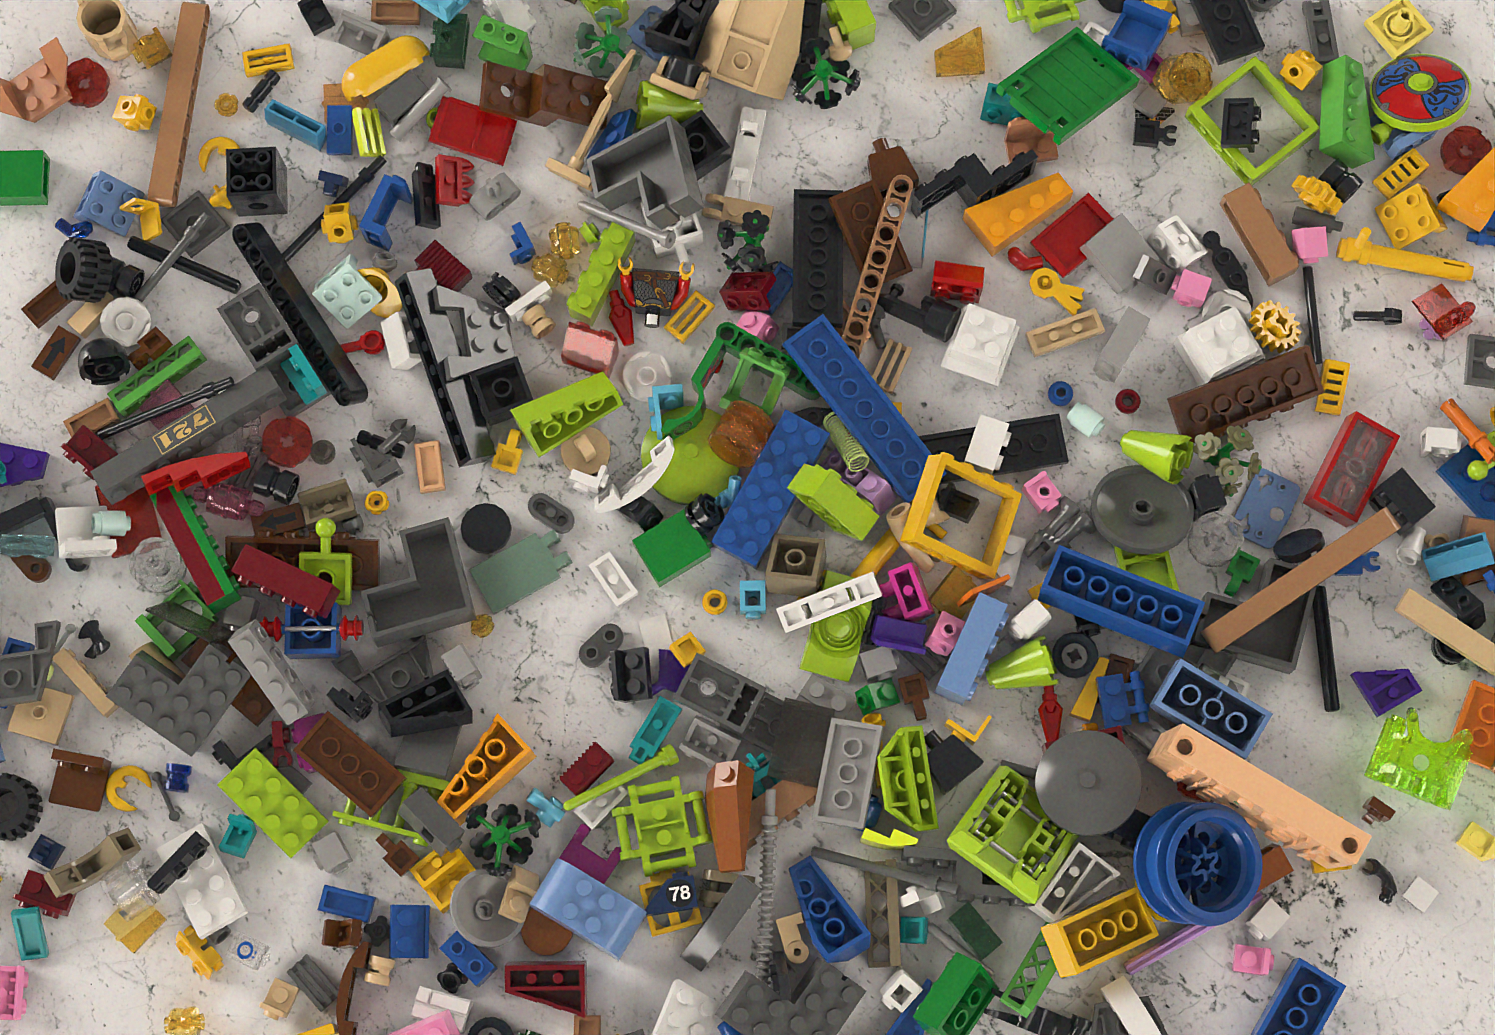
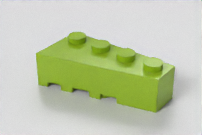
M602 371L513 408L510 411L536 455L541 457L624 404L617 389Z

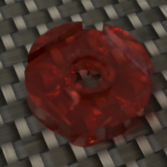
M82 58L68 65L66 83L73 97L68 102L76 107L85 106V108H92L105 100L108 95L107 90L110 78L99 63L92 61L90 58ZM82 80H90L88 88H84V86L79 88Z
M1460 126L1444 138L1440 147V155L1446 170L1466 176L1492 150L1491 142L1489 139L1486 140L1485 136L1481 134V130L1472 126ZM1463 146H1468V150L1472 151V155H1463L1460 149Z
M292 416L272 420L264 429L262 450L266 457L274 464L294 468L304 462L311 453L313 446L311 431L302 420ZM288 436L292 437V443H295L293 446L284 447L283 442H280L282 437L285 439Z

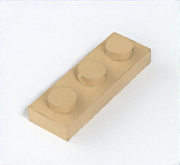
M1094 308L1028 331L1025 336L1035 358L1103 334L1105 329L1097 309Z

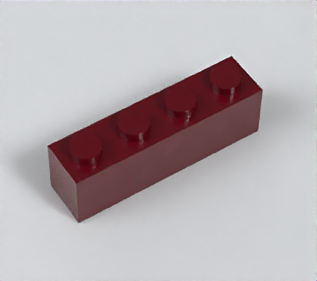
M245 544L231 572L238 576L236 581L249 588L254 584L260 587L258 591L271 598L275 594L281 597L280 601L292 608L295 605L303 607L302 612L313 618H316L317 615L327 618L340 593V590L333 584Z

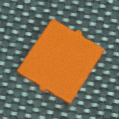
M1007 574L973 588L956 603L960 607L975 601L979 592L985 595L994 593L1011 578Z

